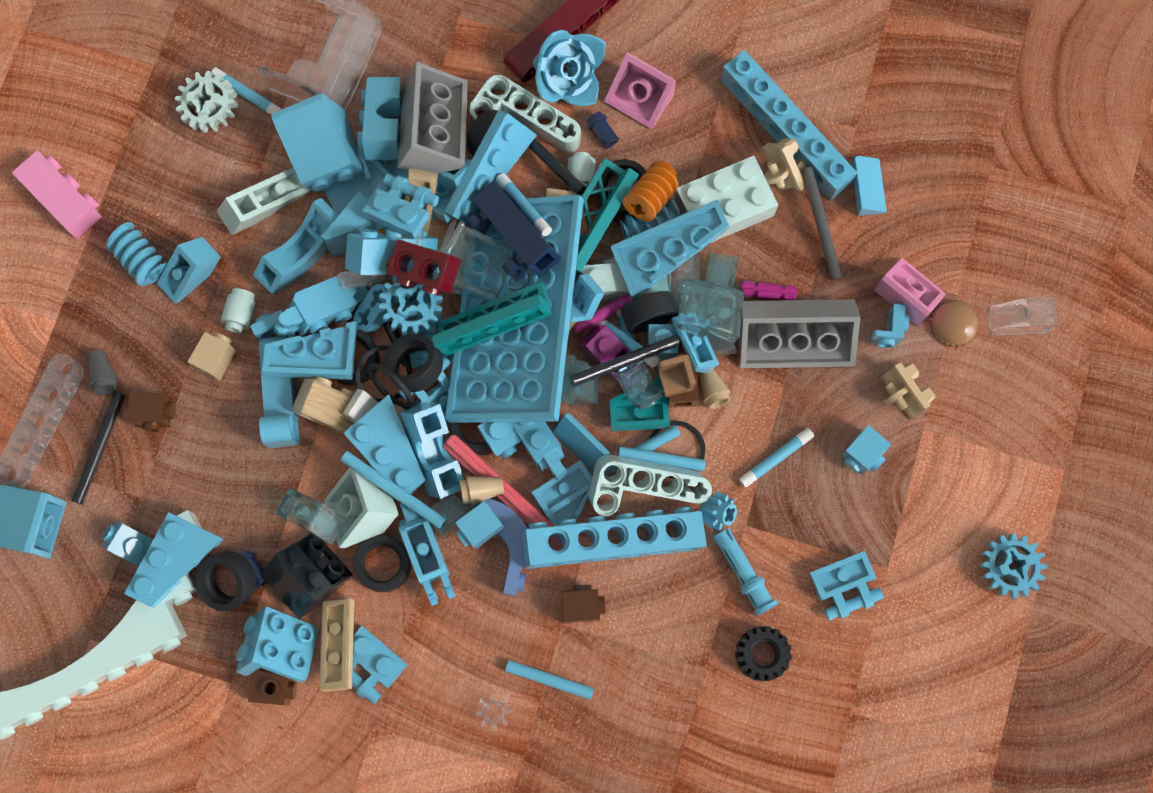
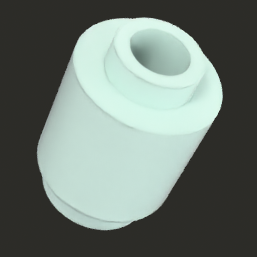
M576 152L574 156L568 158L567 169L587 187L596 171V160L590 157L589 153Z
M233 288L231 294H228L221 317V323L225 324L226 330L242 333V330L249 329L256 305L254 293L244 289Z

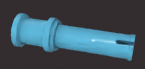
M730 528L715 535L713 539L720 547L730 567L742 585L740 587L741 593L748 597L755 609V617L778 605V601L773 600L764 585L765 579L757 576Z

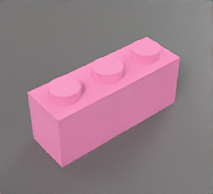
M37 150L18 166L12 174L69 233L78 239L102 218L95 209L99 204L88 193L82 196L77 191L80 185L69 174L63 177L58 172L62 167L50 154L45 158Z

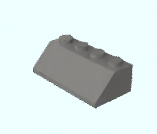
M419 62L415 63L403 82L398 168L409 171V168L438 174L464 167L468 80Z
M855 299L739 301L738 339L740 368L855 367L860 326V314Z

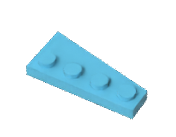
M499 109L444 212L466 224V220L480 210L472 199L481 192L483 187L493 180L498 184L496 181L497 176L501 173L508 174L537 134L508 113Z
M717 199L610 247L630 295L634 300L730 229Z

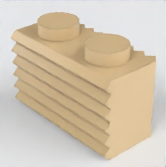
M316 376L315 379H304L291 412L340 434H344L346 430L355 424L343 414L355 392L345 388H340L338 391L331 387V381Z

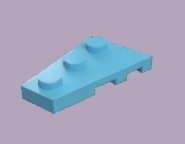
M356 321L346 323V326L333 330L327 328L319 330L320 333L305 337L299 335L265 344L262 365L263 376L315 378L319 376L326 379L352 380L357 332Z
M387 395L344 432L347 439L377 472L408 493L412 494L425 482L423 473L390 395Z
M168 512L124 594L149 607H156L181 582V579L192 568L197 567L204 560V557L224 539Z

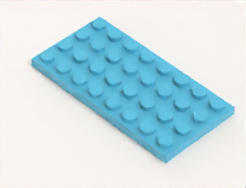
M580 195L527 199L552 228L551 233L544 238L561 257L540 278L528 268L524 276L515 282L502 266L506 261L515 258L518 254L496 227L490 224L487 232L480 237L474 230H471L460 313L542 281L546 286L552 315L454 353L445 420L448 422L559 421L584 202Z

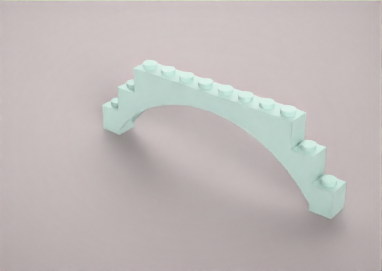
M187 510L177 515L202 528L196 515L191 511ZM190 571L156 607H149L136 600L122 621L107 637L71 665L32 684L0 692V740L15 734L14 728L23 723L29 726L44 718L42 713L50 709L57 711L71 704L70 698L78 694L85 696L96 691L99 688L98 683L106 679L109 682L124 676L126 674L125 669L134 664L139 667L154 659L153 654L163 649L164 652H168L180 646V640L187 637V634L172 604L175 603L178 606L188 602L193 598L191 594L197 591L196 583Z

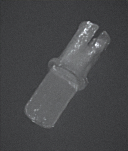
M390 263L386 265V274L359 275L352 271L339 273V286L342 290L366 285L371 288L372 284L392 281L393 275L387 274Z

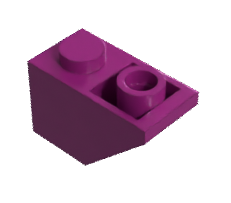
M595 325L577 344L580 350L595 365L630 352L606 325ZM639 361L607 375L622 387H626L644 366Z

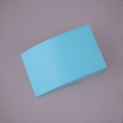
M383 181L368 198L358 192L321 237L331 255L336 257L346 254L348 234H357L360 232V229L376 231L383 229L384 232L385 229H389L365 218L362 211L377 189L387 193L390 191L391 188L384 185ZM405 194L400 199L404 200Z

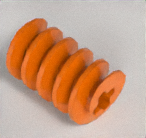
M655 161L651 164L623 198L622 202L626 211L645 222H650L656 217V214L660 212L667 203V200L678 189L677 174L670 163Z

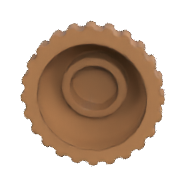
M952 299L944 301L931 314L930 328H932V333L935 334V338L939 339L940 343H944L946 346H965L967 343L972 342V339H975L976 334L979 332L978 328L980 325L978 322L980 320L977 318L978 314L975 313L974 308L970 307V304H966L964 301H953Z

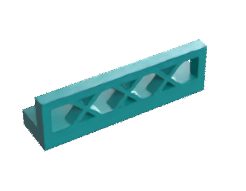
M606 158L602 160L581 195L584 199V214H582V217H585L588 229L584 235L579 237L581 241L578 246L575 274L581 273L623 203V198L630 191L639 176L631 168L623 170ZM607 168L619 177L613 186L604 188L601 175ZM597 184V185H598V189H597V190H593L594 187H595V185ZM609 190H610L608 196L606 197V196H605V191H609ZM599 193L602 206L597 211L589 212L587 205L589 195ZM596 214L593 221L591 222L590 216Z
M542 281L437 322L439 333L432 336L433 345L446 356H449L551 316L552 312L545 284Z

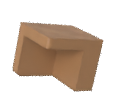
M688 354L659 362L657 372L664 397L694 390L696 380Z

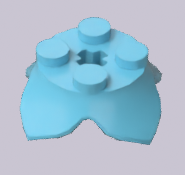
M564 30L554 31L549 34L540 47L539 54L533 60V66L536 69L535 81L540 97L550 103L563 99L569 104L576 106L596 104L599 81L594 74V70L602 64L605 57L606 42L591 34L570 35ZM568 62V65L565 66L567 70L563 72V66Z

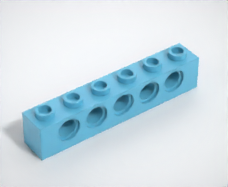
M745 50L723 66L720 81L777 143L784 138L796 140L799 149L793 155L794 160H802L806 163L807 167H813L818 188L830 201L852 184L857 171Z
M692 507L674 509V514L667 515L663 514V510L646 512V517L635 518L634 513L617 515V520L606 521L605 516L588 518V523L577 524L576 519L562 520L558 522L559 526L547 527L546 522L529 524V529H525L521 533L525 568L533 569L700 550L707 546L702 511L692 512ZM667 524H672L676 527V538H672L666 533ZM638 527H644L648 531L649 538L647 541H642L638 538ZM608 530H615L619 534V544H613L608 540ZM579 533H586L590 537V547H583L579 544ZM550 536H556L561 540V550L555 551L550 548L548 544Z

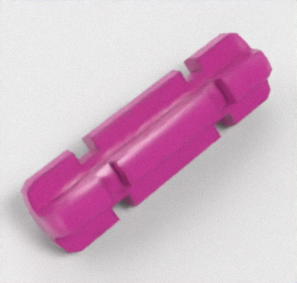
M744 280L741 284L740 294L742 297L752 298V296H756L757 299L779 301V299L796 300L797 287L790 285L781 287V284L765 282L754 284V281Z

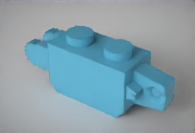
M335 276L298 291L294 294L288 309L278 315V320L273 325L274 332L279 334V336H286L296 331L301 336L310 332L313 335L320 333L319 330L326 329L327 325L331 323H344L352 317L355 307L362 303L369 290L366 288L363 280L346 284L344 279Z
M510 422L521 439L520 443L538 469L541 468L543 471L549 468L556 480L567 475L566 469L560 461L565 455L560 443L546 422Z
M401 503L400 506L405 519L399 521V530L419 583L422 586L424 585L431 605L438 604L437 594L431 582L442 579L444 591L449 599L456 597L448 576L450 575L449 569L431 523Z

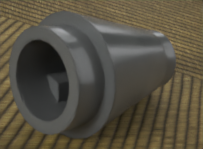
M97 350L89 353V388L93 390L95 395L102 396L113 393L117 390L119 380L105 352Z

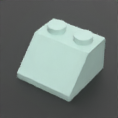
M350 467L324 500L339 548H346L384 533L398 516L393 497Z

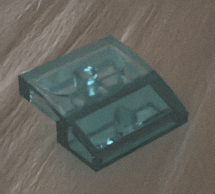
M685 280L682 284L676 328L700 338L710 333L735 343L740 338L745 292L714 282Z

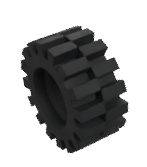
M758 626L744 633L740 637V641L737 642V651L735 652V658L738 661L737 665L742 669V673L755 681L761 682L771 681L782 676L784 671L789 668L790 665L788 664L792 660V655H790L792 648L787 642V637L783 636L778 629H773L770 626ZM759 642L769 643L774 649V660L767 666L757 664L752 657L753 647Z

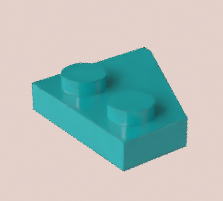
M659 375L644 385L639 384L631 388L628 393L620 394L609 400L611 432L668 429L670 427L668 397H664Z

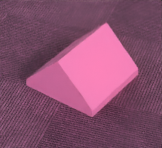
M627 52L604 102L652 129L674 96L676 80Z
M903 258L888 271L874 289L878 295L892 306L893 304L906 305L905 314H909V320L917 327L946 295L945 292Z

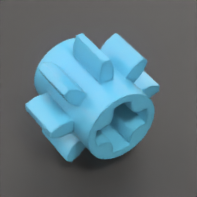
M718 491L715 492L714 497L709 496L708 500L701 503L700 506L702 517H704L703 523L709 524V527L721 530L723 524L731 525L737 515V508L733 504L734 499L728 498V494Z

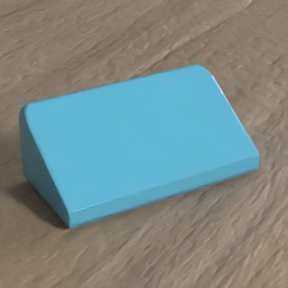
M854 156L851 166L857 171L853 182L858 216L886 213L880 160L877 158Z
M691 313L673 317L671 320L689 356L694 371L701 373L712 371L719 365V362L697 314Z
M570 413L564 415L554 430L555 436L592 472H594L597 460L601 456L609 455V451Z

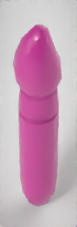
M628 294L616 298L615 301L597 310L591 320L579 321L574 326L573 331L579 333L588 330L616 313L619 309L621 310L625 304L633 300L631 295Z

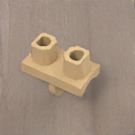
M784 138L778 143H767L762 147L768 160L767 166L769 170L764 174L769 185L776 184L778 189L795 188L797 191H802L806 187L802 169L808 167L802 160H794L793 155L799 149L796 140Z
M900 362L881 377L887 385L885 386L886 390L891 395L885 400V403L889 406L895 402L900 410H904L911 420L931 406L930 402L935 398V394L930 387L924 386L919 389L914 380L919 376V371L913 363L903 365Z

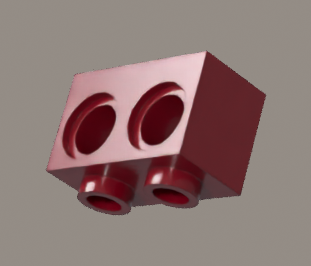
M397 239L387 274L396 276V283L413 288L414 283L423 285L421 291L439 296L440 290L447 293L452 292L462 259ZM413 259V267L408 271V263ZM437 267H439V275L436 279H434V270Z

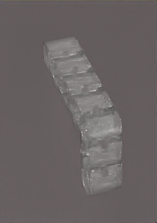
M57 354L50 360L0 455V485L22 489L29 483L84 375L83 366L68 354ZM71 364L69 373L62 375L63 367ZM53 390H57V397L49 402V394ZM44 416L43 424L35 428L36 419ZM30 442L29 451L22 455V446ZM15 468V478L8 481L7 475L9 471Z

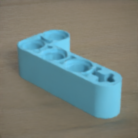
M288 335L259 339L264 417L259 419V429L262 443L269 449L298 446L300 443L298 415L291 412L296 400L295 377L263 376L262 373L265 344L290 338Z

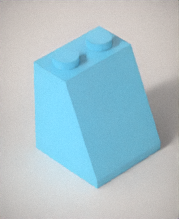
M320 93L271 114L273 123L301 185L312 191L320 192L328 189L329 185L338 181L351 180L355 177V174L363 171L346 110L324 94Z
M0 485V548L51 559L67 502L47 493Z

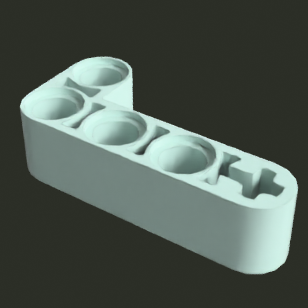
M494 75L490 77L470 104L472 124L478 117L476 115L478 112L500 109L513 116L537 134L538 137L562 152L571 153L580 146L581 128L575 120L505 76ZM496 89L505 91L502 95H494L492 92ZM524 103L528 105V108L518 110L515 106ZM542 118H548L552 122L542 125L538 121Z
M604 455L595 464L588 498L599 515L610 516L618 510L623 490L691 503H703L711 496L712 487L709 481L700 472L616 455ZM608 466H617V471L614 475L604 476V471ZM645 471V477L641 481H633V476L636 472ZM673 476V482L670 486H661L665 477ZM688 486H693L695 488L692 491ZM609 494L610 500L606 504H597V500L601 495Z

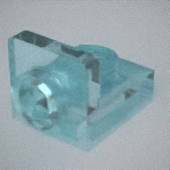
M643 360L626 366L615 373L628 402L638 409L654 405L657 399L664 395L662 389L654 384Z

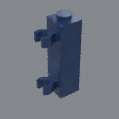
M495 180L483 187L481 192L472 199L481 211L471 215L466 220V224L479 237L487 232L490 224L496 227L518 254L515 258L506 261L502 266L515 282L524 276L528 268L540 278L561 259L554 248Z

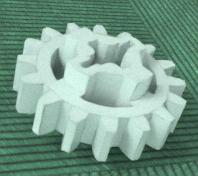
M206 71L205 77H202L196 72L195 80L192 81L187 77L185 80L188 85L186 87H178L182 92V96L175 97V100L180 104L176 107V111L182 115V121L185 124H189L193 130L196 131L200 127L203 133H207L208 128L211 127L217 132L218 124L222 123V125L228 126L225 119L227 117H235L231 108L238 107L237 102L234 100L237 97V93L234 89H231L232 84L228 80H224L221 74L217 73L214 77L210 71ZM215 87L222 90L223 96L217 93ZM190 108H193L196 111L198 117L194 116L191 113Z

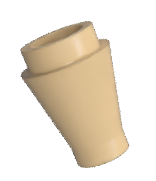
M714 369L708 373L697 372L704 404H708L710 409L722 407L731 400L729 388Z
M466 476V480L459 481L463 504L470 503L473 506L494 496L504 494L501 476Z

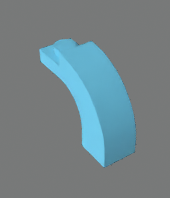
M322 198L313 201L297 232L285 244L263 255L253 276L272 294L294 283L328 250L321 236L338 217V214Z

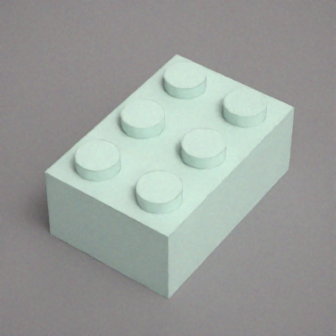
M755 156L678 187L674 197L681 215L718 199L730 229L714 241L773 217L778 208V203Z

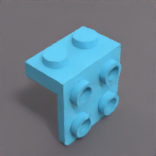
M267 606L255 615L250 616L245 622L243 632L246 633L244 643L240 646L236 655V660L239 661L236 673L248 676L261 667L297 682L305 681L308 678L318 635L317 627Z

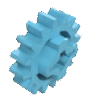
M393 276V285L385 283L384 290L387 293H380L379 300L385 302L379 305V312H386L383 316V322L392 321L391 330L394 331L400 327L402 328V335H406L407 330H412L413 334H417L419 328L428 332V322L436 325L438 318L434 314L438 315L442 312V307L437 305L442 303V296L421 291L423 285L414 283V288L404 289V287L408 286L396 283L397 277ZM425 294L429 298L430 309L428 308V305L425 304L423 301ZM417 297L416 305H411L409 308L407 307L405 310L406 302L410 303ZM391 299L398 305L396 314L392 310ZM408 319H418L417 321H407Z
M1016 533L1009 534L1008 539L1001 535L997 537V543L991 541L987 544L991 551L981 553V556L987 559L986 562L979 564L980 568L987 571L981 578L982 580L990 579L991 583L988 588L991 590L998 587V596L1000 597L1005 596L1008 592L1010 599L1018 598L1019 593L1022 597H1027L1030 595L1029 589L1032 591L1039 589L1036 581H1044L1046 579L1040 573V570L1048 567L1046 564L1040 563L1039 560L1045 554H1037L1035 552L1038 546L1037 543L1027 544L1028 536H1022L1017 540ZM1016 548L1022 550L1026 555L1017 552ZM998 554L999 561L997 563V566L995 567V559ZM1016 562L1017 568L1010 570L1009 564ZM1030 565H1031V573H1030V576L1028 577L1027 573H1028L1029 567H1030ZM999 577L1009 580L1011 585L1003 582Z

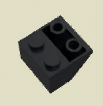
M315 531L275 554L260 574L298 619L319 607L322 601L328 599L353 576Z

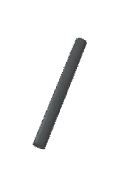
M813 167L802 169V174L829 275L832 280L840 278L842 275Z

